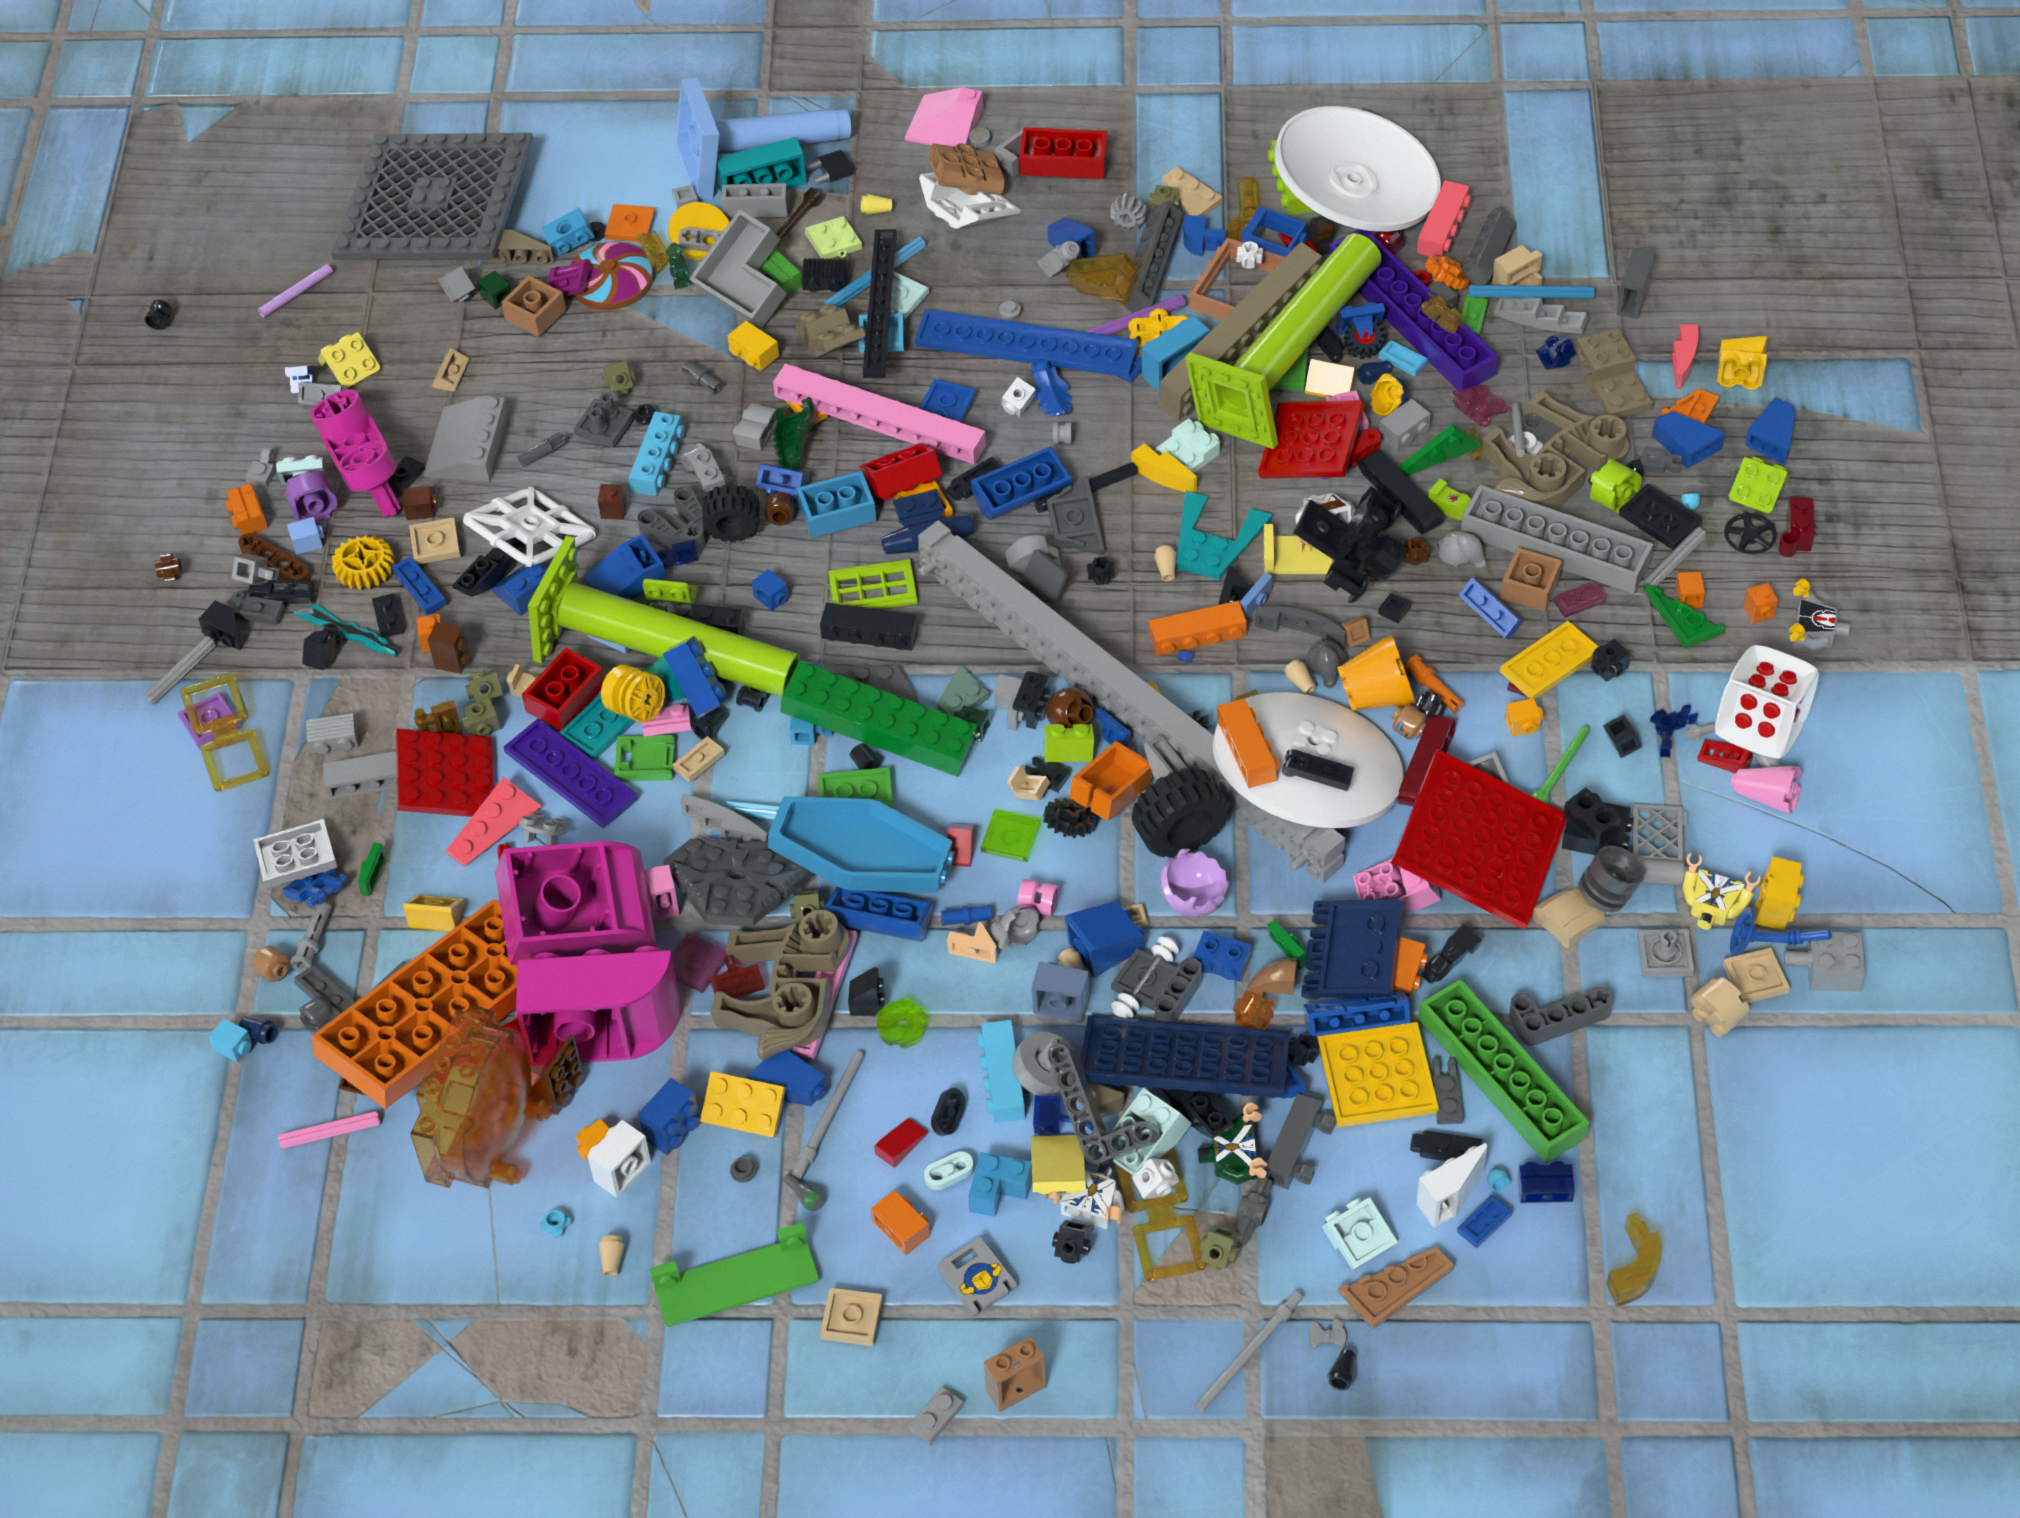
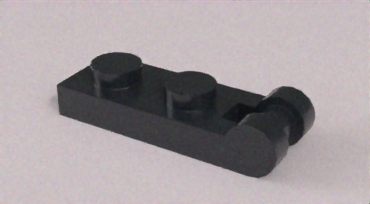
M1289 749L1286 752V762L1282 767L1283 775L1287 777L1298 776L1348 791L1354 767L1295 749Z

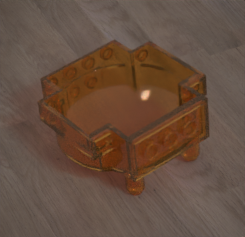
M474 1005L471 1006L469 1012L456 1010L415 1095L420 1114L410 1135L425 1181L428 1183L450 1188L453 1180H458L487 1189L492 1180L508 1185L519 1184L522 1177V1169H519L518 1165L503 1162V1160L514 1146L526 1117L539 1121L548 1120L550 1117L551 1105L547 1101L530 1097L532 1088L531 1061L524 1035L518 1030L500 1026L496 1011Z

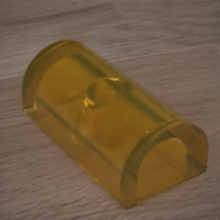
M1243 177L1237 183L1239 218L1248 219L1253 217L1260 206L1259 185L1257 179Z

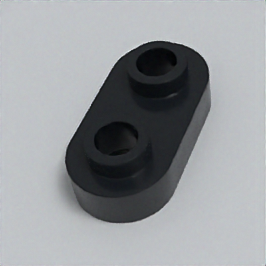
M951 1088L945 1090L939 1097L931 1117V1127L939 1136L954 1133L958 1126L966 1103L965 1097L959 1089Z

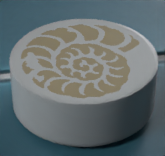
M984 128L973 129L969 134V142L976 148L986 147L990 143V133Z

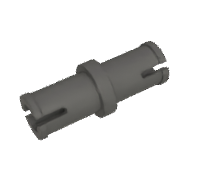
M691 360L684 362L682 365L684 368H681V371L693 378L697 385L704 386L714 395L721 391L723 383L713 378L709 371L701 369Z

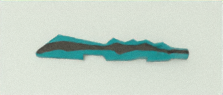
M318 604L293 610L294 615L321 628L327 623L337 624L339 626L338 630L343 632V638L362 643L365 648L389 654L395 658L400 653L398 648L388 644L386 638L379 637L376 632L368 631L367 628H358L354 622L343 623Z

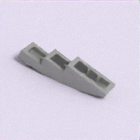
M1500 297L1494 310L1495 316L1518 324L1564 333L1582 334L1588 321L1587 312H1566L1564 305H1543L1541 298Z
M683 794L680 801L683 815L701 819L702 828L721 832L722 839L729 841L737 840L738 843H746L747 840L768 842L767 832L747 818L708 800Z

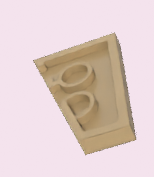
M1177 166L1162 176V184L1164 186L1177 188V197H1180L1181 209L1188 215L1206 216L1223 203V196Z

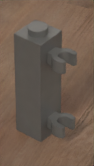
M1297 1093L1265 1167L1266 1177L1272 1180L1274 1185L1288 1190L1293 1178L1307 1185H1310L1313 1178L1312 1172L1314 1168L1309 1165L1299 1164L1314 1129L1318 1128L1323 1133L1331 1134L1335 1126L1333 1124L1335 1117L1328 1114L1321 1115L1322 1101L1317 1100L1313 1096Z

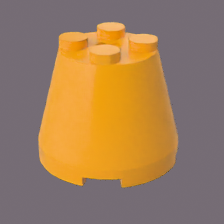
M1393 636L1381 639L1351 660L1337 667L1341 680H1343L1342 683L1347 697H1351L1348 700L1352 711L1401 707L1415 703Z

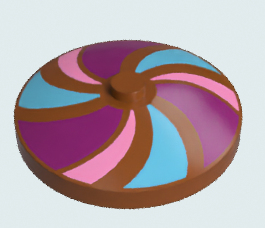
M605 242L591 246L579 253L570 264L580 263L584 259L591 261L592 270L588 272L584 292L574 294L573 296L580 303L594 309L614 310L630 306L649 292L654 281V270L649 256L637 246L624 242Z

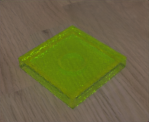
M994 809L980 847L981 852L1028 862L1041 826V819Z

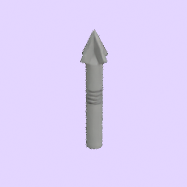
M1715 722L1699 727L1694 723L1682 737L1699 741L1700 736L1715 732Z

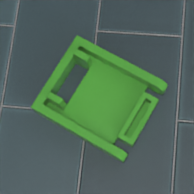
M672 735L617 736L615 777L620 781L671 780L673 778L675 737ZM623 753H631V767L629 762H622Z

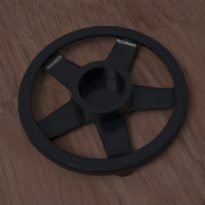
M1745 511L1743 514L1732 517L1727 522L1724 536L1728 544L1735 550L1745 554H1760L1769 550L1774 545L1777 532L1775 524L1771 523L1767 518ZM1751 518L1760 520L1765 525L1755 527ZM1744 520L1743 528L1730 527L1735 521ZM1767 530L1772 532L1770 544L1760 536L1761 533ZM1728 533L1741 535L1738 547L1731 542ZM1756 542L1764 547L1756 551L1744 550L1748 544Z

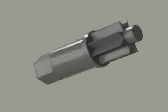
M558 432L547 439H543L542 442L526 450L517 458L523 467L565 445V440L568 437L565 433L560 434Z

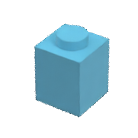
M224 1018L208 1037L214 1051L237 1063L250 1051L253 1044L248 1030Z

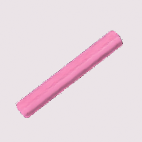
M371 1111L278 1135L280 1147L284 1149L378 1126L380 1118L377 1111Z

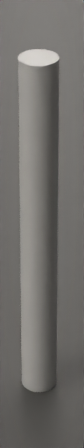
M1514 403L1511 409L1516 455L1522 457L1525 455L1521 408L1520 404Z

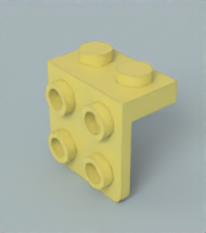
M359 332L342 337L333 346L332 344L327 345L321 349L318 358L322 367L328 365L339 384L347 387L355 385L380 369L379 363Z

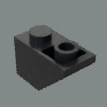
M214 600L198 619L202 633L205 636L222 642L227 647L241 650L243 646L234 609Z
M873 967L850 981L848 1005L850 1016H880V1008L885 1006L886 1000L884 978L879 977L878 968Z

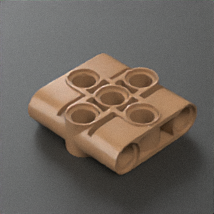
M937 143L931 145L929 160L940 186L959 188L968 195H976L977 192L1002 194L1004 177L994 153L974 150L970 145L958 143L956 147Z

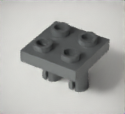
M604 392L599 399L595 398L578 421L573 429L574 435L614 448L634 419V411L614 405L612 393Z

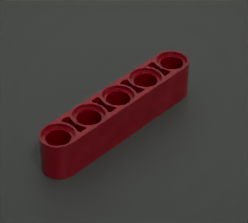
M1430 715L1400 785L1398 804L1413 807L1434 753L1437 749L1447 753L1456 728L1454 718Z

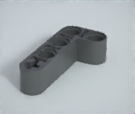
M1596 988L1538 1009L1528 994L1518 993L1511 998L1509 1019L1520 1039L1525 1044L1531 1046L1538 1045L1606 1020L1611 1015L1614 996L1606 988Z

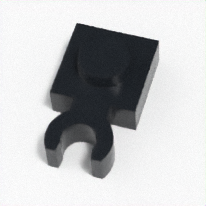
M1038 757L1032 758V765L1037 767H1025L1027 775L1046 776L1050 781L1048 788L1057 793L1070 777V770L1054 762H1048L1047 765H1044Z

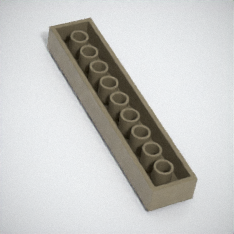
M1300 242L1190 352L1233 366L1321 266L1322 256L1303 242ZM1185 357L1160 381L1158 406L1178 421L1184 415L1188 416L1195 405Z

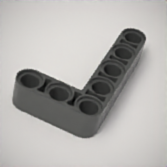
M1063 1043L1054 1044L1049 1048L1048 1060L1086 1161L1092 1164H1106L1157 1142L1160 1131L1153 1122H1136L1107 1134L1075 1048L1072 1045ZM1062 1048L1065 1049L1067 1054L1063 1062L1058 1058V1053ZM1070 1073H1073L1076 1078L1072 1086L1067 1083V1077ZM1079 1097H1082L1085 1102L1082 1110H1078L1076 1107V1101ZM1089 1121L1094 1126L1093 1132L1090 1135L1085 1131V1125ZM1145 1126L1150 1132L1147 1140H1143L1140 1134ZM1121 1136L1126 1140V1146L1122 1150L1117 1145V1141ZM1098 1145L1103 1150L1100 1159H1097L1094 1155V1150Z

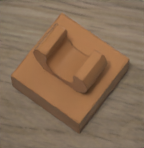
M1363 616L1341 624L1342 629L1346 631V645L1349 648L1371 640L1367 621Z

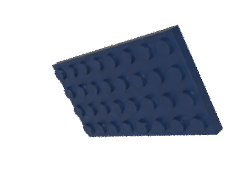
M1088 1015L1080 1062L1090 1084L1104 1083L1115 1086L1129 1085L1140 1088L1154 1087L1166 1090L1179 1089L1191 1092L1204 1091L1217 1094L1228 1093L1240 1094L1242 1096L1253 1095L1266 1096L1268 1098H1284L1290 1031Z

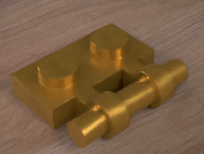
M454 700L431 706L432 713L426 714L422 708L415 710L414 721L416 726L419 727L418 730L463 734Z

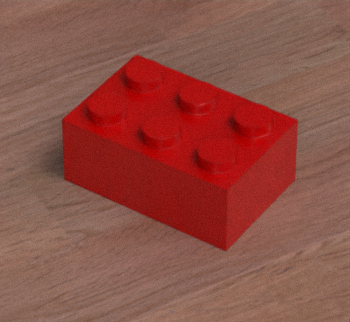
M922 443L859 465L870 493L883 500L894 497V493L899 491H911L916 488L915 485L920 483H932L936 481V477L942 476L935 450Z
M565 647L522 693L525 711L561 731L601 691L603 681L605 680L603 667Z

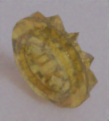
M1239 215L1237 218H1231V221L1227 223L1226 231L1231 239L1241 242V234L1245 228L1240 229V226L1246 227L1251 220L1249 215L1246 217Z

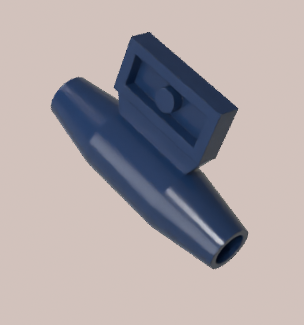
M935 489L894 499L893 505L899 523L904 527L882 536L881 542L885 555L914 553L919 551L918 535L938 520L951 530L953 536L958 535L960 538L973 534L974 527L970 515L942 517L943 505L938 490Z

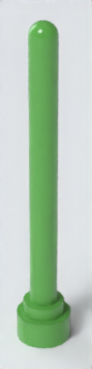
M1584 725L1581 727L1542 788L1532 792L1530 796L1549 804V793L1590 732L1588 726Z

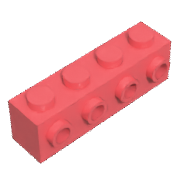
M1444 181L1418 237L1417 254L1444 256L1445 252L1450 251L1451 238L1456 237L1459 227L1458 223L1463 222L1465 208H1469L1472 196H1469V186Z

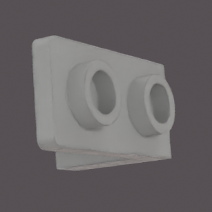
M1023 129L994 149L1000 169L1012 177L1019 173V161L1015 154L1020 152Z

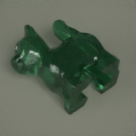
M671 243L665 252L670 257L669 270L674 279V287L677 290L692 285V282L689 280L690 275L683 256L685 246Z

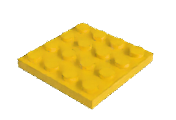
M1418 1022L1317 1036L1320 1057L1337 1128L1431 1115L1439 1111Z

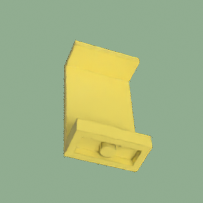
M1264 524V574H1327L1333 559L1313 546L1310 551L1309 546L1306 544L1302 545V552L1298 550L1300 537L1274 536L1273 524Z

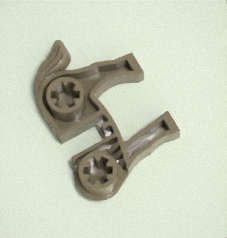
M1542 390L1527 402L1526 414H1537L1561 427L1562 431L1547 441L1536 456L1525 453L1524 456L1518 457L1515 447L1507 440L1503 430L1497 426L1482 439L1481 454L1495 466L1501 477L1504 478L1495 486L1494 490L1555 510L1563 506L1584 485L1586 470L1567 456L1572 454L1594 470L1600 471L1610 459L1621 462L1625 458L1629 449V441L1626 437V424L1619 417L1601 415L1595 418L1594 416L1580 414L1568 406L1554 401Z
M816 910L803 917L799 924V929L795 923L777 930H762L758 932L730 930L725 951L731 965L775 960L771 975V997L757 1001H742L734 999L723 992H715L711 1015L716 1026L736 1029L750 1036L760 1037L757 1055L760 1060L764 1061L794 1046H805L819 1039L824 1034L828 1025L832 996L827 979L796 977L798 971L837 972L849 949L850 939L846 928L838 923L833 913L827 910Z

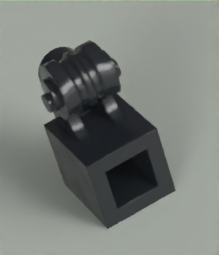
M327 623L323 630L315 631L304 639L302 665L324 670L334 663L335 648H340L343 643V632L338 630L339 626L337 624Z

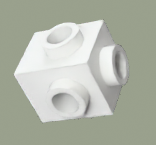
M1148 1159L1143 1163V1167L1132 1177L1143 1199H1161L1163 1196L1168 1195L1173 1190L1172 1187L1180 1181L1175 1173L1174 1166L1168 1159Z

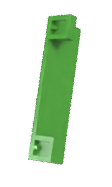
M803 1222L778 1229L779 1243L687 1271L679 1273L676 1261L651 1267L650 1272L666 1327L675 1326L817 1283L819 1277L807 1244Z

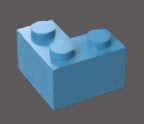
M981 1152L968 1196L970 1212L995 1217L1001 1195L1027 1199L1032 1181L1031 1161Z

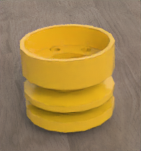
M623 664L614 667L607 674L601 689V700L606 709L633 719L636 722L643 723L652 720L659 713L665 698V686L659 677Z

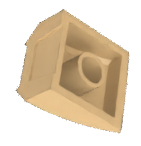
M1579 888L1561 891L1534 908L1533 920L1542 925L1569 950L1605 921V911L1591 905L1583 897Z

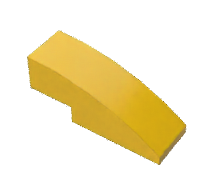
M1144 443L1131 452V462L1135 463L1138 473L1144 477L1175 490L1197 492V476L1167 451L1159 456Z

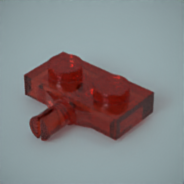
M730 955V961L728 956L724 958L728 970L720 975L710 977L714 996L715 992H723L732 998H737L765 989L758 964L748 967H737L734 955Z

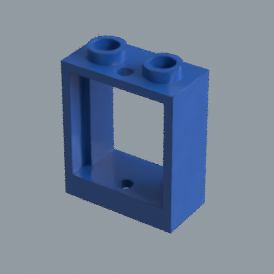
M1259 206L1242 232L1241 242L1257 243L1258 248H1263V250L1286 257L1300 242L1306 243L1308 239V233L1306 232L1307 223ZM1265 227L1290 236L1293 240L1288 248L1261 239L1258 236Z

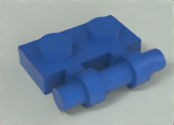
M331 869L328 872H321L301 880H294L283 888V892L286 898L301 903L305 901L307 906L312 908L314 905H320L326 901V897L332 892L336 893L341 890L342 885L348 880L344 874L336 878L334 869Z

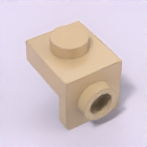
M1016 766L1007 784L1017 799L1040 800L1050 781L1046 776L1027 775L1022 766Z

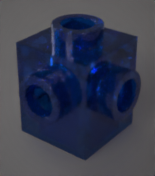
M1552 335L1545 340L1543 346L1536 350L1546 370L1562 368L1571 362L1570 359L1577 354L1572 341L1567 335Z

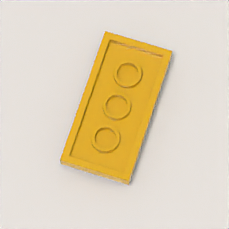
M1566 621L1501 665L1499 672L1527 697L1537 699L1592 661V654L1599 646L1572 623Z

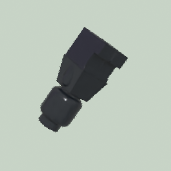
M1463 924L1448 938L1440 955H1435L1426 963L1422 972L1423 978L1430 984L1440 982L1453 967L1462 962L1468 952L1473 954L1478 949L1481 939Z

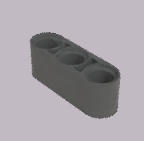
M1187 958L1179 964L1155 1000V1020L1171 1022L1178 1020L1202 983V965L1197 959Z

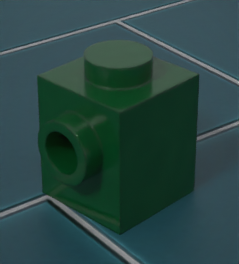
M496 271L477 281L480 296L495 310L502 306L501 302L511 293L507 278L505 276L501 277Z

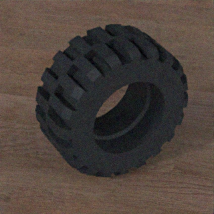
M1184 768L1178 772H1170L1167 776L1157 779V782L1153 785L1150 784L1146 791L1139 795L1138 802H1135L1132 811L1133 825L1148 850L1160 857L1175 858L1181 849L1189 848L1188 852H1194L1199 849L1198 847L1203 844L1206 845L1212 837H1216L1219 834L1220 828L1225 826L1226 819L1229 816V802L1209 772L1198 768H1191V770Z

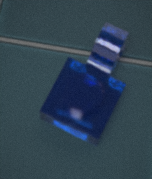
M694 539L672 544V549L657 552L664 569L669 568L673 562L678 566L698 561Z

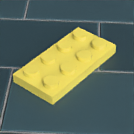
M1031 1136L1033 1192L1050 1194L1056 1191H1065L1067 1193L1086 1191L1084 1155L1077 1136Z

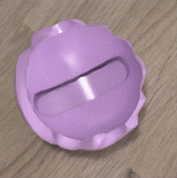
M1189 848L1181 849L1177 857L1169 859L1162 868L1160 876L1161 894L1166 903L1181 915L1187 917L1207 916L1215 912L1217 906L1224 901V895L1229 887L1226 871L1219 867L1216 859H1208L1202 851L1187 853L1190 850Z

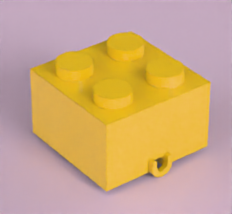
M1772 856L1760 885L1758 900L1755 902V908H1757L1755 924L1784 931L1787 923L1793 921L1795 909H1798L1801 900L1798 888L1801 889L1804 880V874L1800 873L1802 863Z

